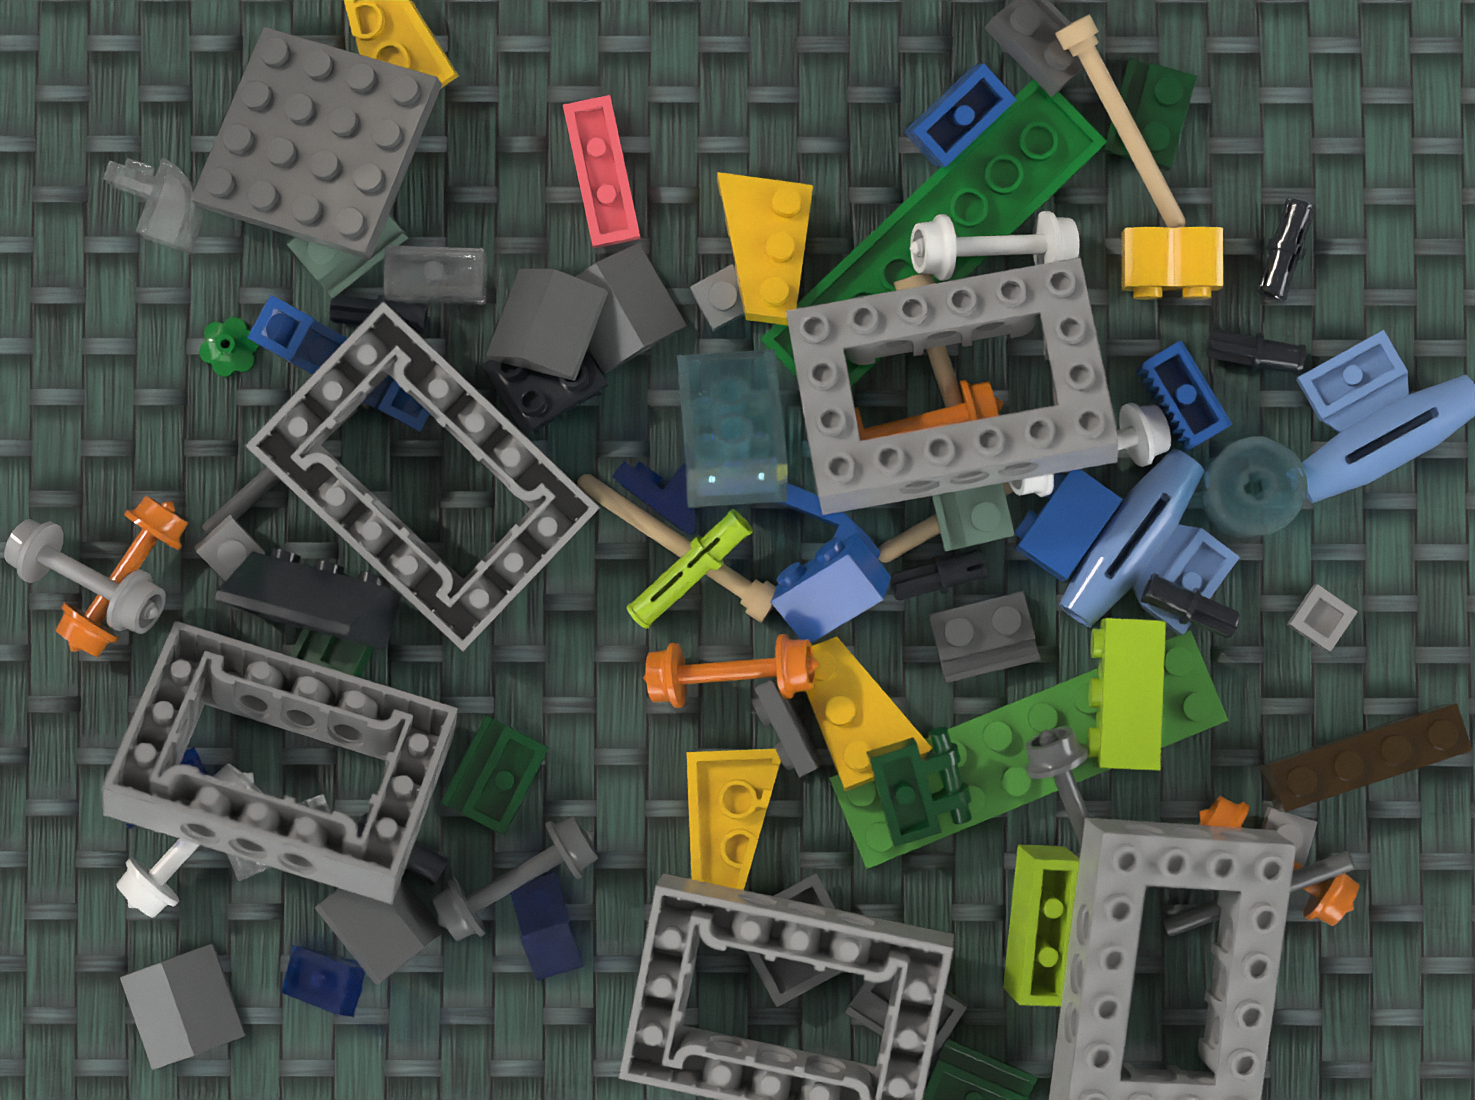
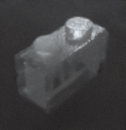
M385 246L384 295L388 300L459 304L460 300H464L465 304H486L488 256L484 248Z

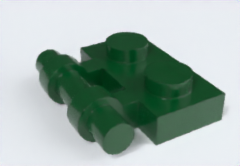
M938 727L929 732L932 748L929 752L920 754L914 737L866 752L894 847L942 833L937 817L938 814L950 811L954 824H963L972 819L968 805L972 800L969 786L967 783L962 782L957 765L961 761L957 744L951 743L948 728ZM939 771L943 788L939 792L931 794L926 775Z

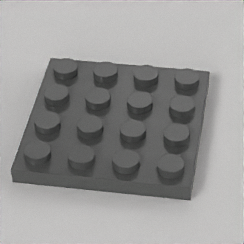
M263 27L190 200L196 207L370 260L442 84L436 76Z

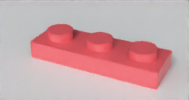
M610 95L564 104L563 109L593 249L641 239Z

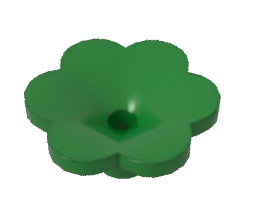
M230 317L224 323L212 322L207 325L204 330L206 341L200 346L199 355L204 362L212 364L213 370L217 375L229 377L235 371L248 372L255 365L253 353L259 349L260 345L247 338L250 330H247V326L242 319ZM230 341V346L224 348V343Z

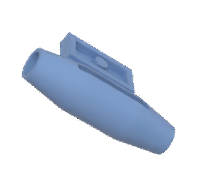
M1382 330L1296 379L1319 421L1339 434L1294 468L1293 473L1301 490L1311 503L1369 484L1438 446L1475 416V384L1467 375H1463L1409 394L1408 371L1385 331Z
M1172 449L1129 491L1082 557L1059 603L1060 608L1082 625L1091 628L1132 588L1142 609L1158 621H1166V627L1177 635L1182 636L1192 624L1191 622H1188L1186 625L1180 624L1179 617L1148 603L1141 602L1142 593L1151 575L1156 573L1160 577L1191 591L1197 587L1201 589L1200 595L1210 599L1240 558L1204 529L1179 524L1204 473L1203 467L1197 461L1178 449Z

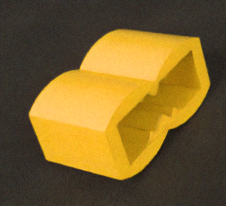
M1134 227L1123 230L1122 291H1133V299H1162L1163 291L1169 290L1182 291V299H1210L1211 291L1220 290L1223 287V228Z

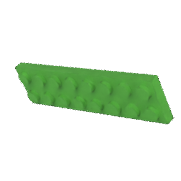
M1191 630L1186 631L1182 636L1176 635L1165 640L1161 748L1229 721ZM1098 668L948 729L951 743L957 744L961 761L957 765L962 782L968 784L972 797L971 802L968 804L972 819L963 824H954L950 811L938 814L937 817L942 833L894 847L875 782L872 781L845 792L839 775L830 777L829 780L866 869L1058 791L1053 777L1034 779L1027 775L1025 768L1029 759L1025 744L1032 737L1044 732L1045 729L1049 730L1066 726L1073 729L1079 743L1086 744L1087 746L1088 728H1096L1097 708L1089 707L1090 678H1098ZM925 738V740L932 747L930 738ZM1088 757L1082 764L1073 768L1072 772L1076 783L1112 768L1094 767L1095 757ZM939 771L926 775L931 794L939 792L943 788Z

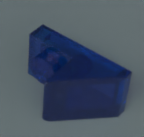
M688 460L682 464L664 490L657 486L662 478L646 465L638 461L634 467H631L623 461L612 476L614 481L692 538L697 532Z
M557 872L537 877L511 892L510 895L522 932L520 936L521 943L536 980L584 967Z
M293 945L281 993L337 1015L354 1017L358 1000L362 994L365 971L355 959Z

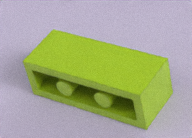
M1105 618L1100 620V629H1092L1091 658H1099L1098 678H1090L1089 707L1097 708L1096 728H1088L1087 747L1090 752L1089 757H1095L1094 767L1160 770L1166 621Z
M1018 844L1003 988L1019 1005L1061 1006L1080 861V858L1065 846Z

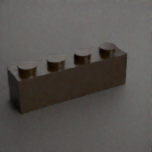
M1457 703L1442 704L1260 764L1259 766L1274 809H1277L1278 812H1288L1473 751L1458 705Z

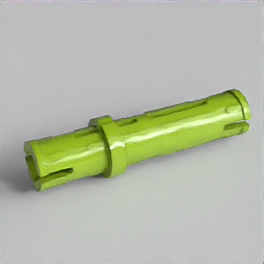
M731 509L728 515L704 537L699 535L690 542L691 549L638 598L626 606L628 613L641 627L649 628L660 615L680 599L711 569L717 571L724 564L723 558L746 536L753 533L751 525L739 512Z

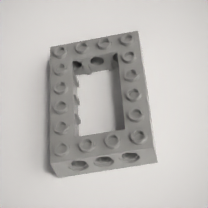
M1080 257L786 311L822 515L1117 462L1119 441ZM1036 315H1041L1044 334L1045 360H1050L1055 406L860 441L845 356L852 363L867 365L875 363V358L907 352H913L914 356L924 354V349L962 343V347L971 346L973 340L1010 334L1011 338L1021 337L1028 334L1034 328Z
M384 302L377 307L246 445L255 456L462 651L472 643L600 508ZM388 375L406 393L410 394L442 427L447 429L479 462L501 480L516 497L520 498L530 508L524 517L511 528L504 538L475 566L464 580L322 446L328 437Z
M175 621L102 787L104 815L392 904L452 743L458 708ZM208 705L385 760L383 782L378 795L372 794L369 802L368 820L362 837L357 838L355 822L343 813L333 811V814L330 815L295 804L294 798L285 796L284 800L247 789L246 783L237 781L235 785L198 774V768L180 765L204 706Z
M1085 818L1049 1100H1261L1296 849L1294 843L1275 830ZM1145 885L1220 890L1217 902L1221 907L1217 943H1212L1211 953L1215 955L1210 991H1205L1204 998L1208 1003L1204 1038H1199L1198 1055L1212 1072L1184 1071L1177 1065H1167V1070L1134 1068L1130 1063H1122Z
M662 873L655 888L619 1079L718 1100H922L953 951L954 934ZM700 936L708 946L725 951L727 946L766 954V960L775 961L776 957L814 964V970L824 971L825 967L848 971L865 975L864 980L871 982H883L895 974L877 1065L872 1066L684 1026L683 1023Z

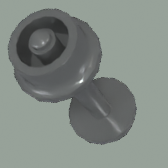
M1064 726L1049 730L1045 729L1044 732L1032 737L1025 744L1029 759L1025 770L1030 778H1054L1081 848L1085 818L1090 817L1072 769L1082 764L1089 757L1090 752L1086 744L1078 742L1071 727ZM1081 851L1075 854L1079 858Z
M574 816L560 823L549 821L545 825L555 845L473 893L467 895L455 877L448 880V887L432 898L439 913L437 925L444 928L447 927L456 941H460L472 934H477L481 937L486 934V930L478 911L565 861L577 880L582 878L583 870L599 859L591 844L594 832L587 829L583 830Z

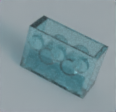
M775 349L677 355L678 397L688 507L787 501V455Z

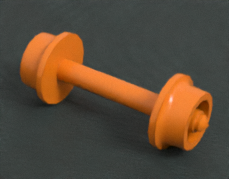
M964 379L959 381L964 400L962 404L865 429L858 407H855L854 411L860 441L996 417L999 416L998 412L1001 410L1004 402L997 397L994 398L989 381L970 384Z
M145 495L135 509H127L124 515L142 529L110 575V579L120 584L132 571L138 570L159 539L177 550L181 549L183 545L180 543V537L188 522L174 513L173 501L160 504ZM97 595L86 612L69 603H63L61 608L64 613L55 631L69 641L68 644L71 652L81 651L82 649L94 657H99L109 643H117L120 637L102 624L107 617V609L110 603L108 599Z
M778 634L775 658L685 665L684 655L679 643H669L666 650L648 653L646 673L643 679L647 684L649 697L652 702H670L674 708L684 706L687 696V684L777 677L782 698L792 699L796 692L813 690L815 670L819 663L814 658L812 645L809 640H791L787 634Z
M1219 796L1209 809L1199 811L1201 821L1199 825L1242 828L1241 825L1247 816L1250 805L1244 801L1236 804ZM1294 861L1293 871L1304 867ZM1344 873L1303 888L1311 894L1305 906L1303 916L1309 921L1318 918L1331 926L1336 925L1346 912L1354 910L1353 901L1358 893L1360 884Z

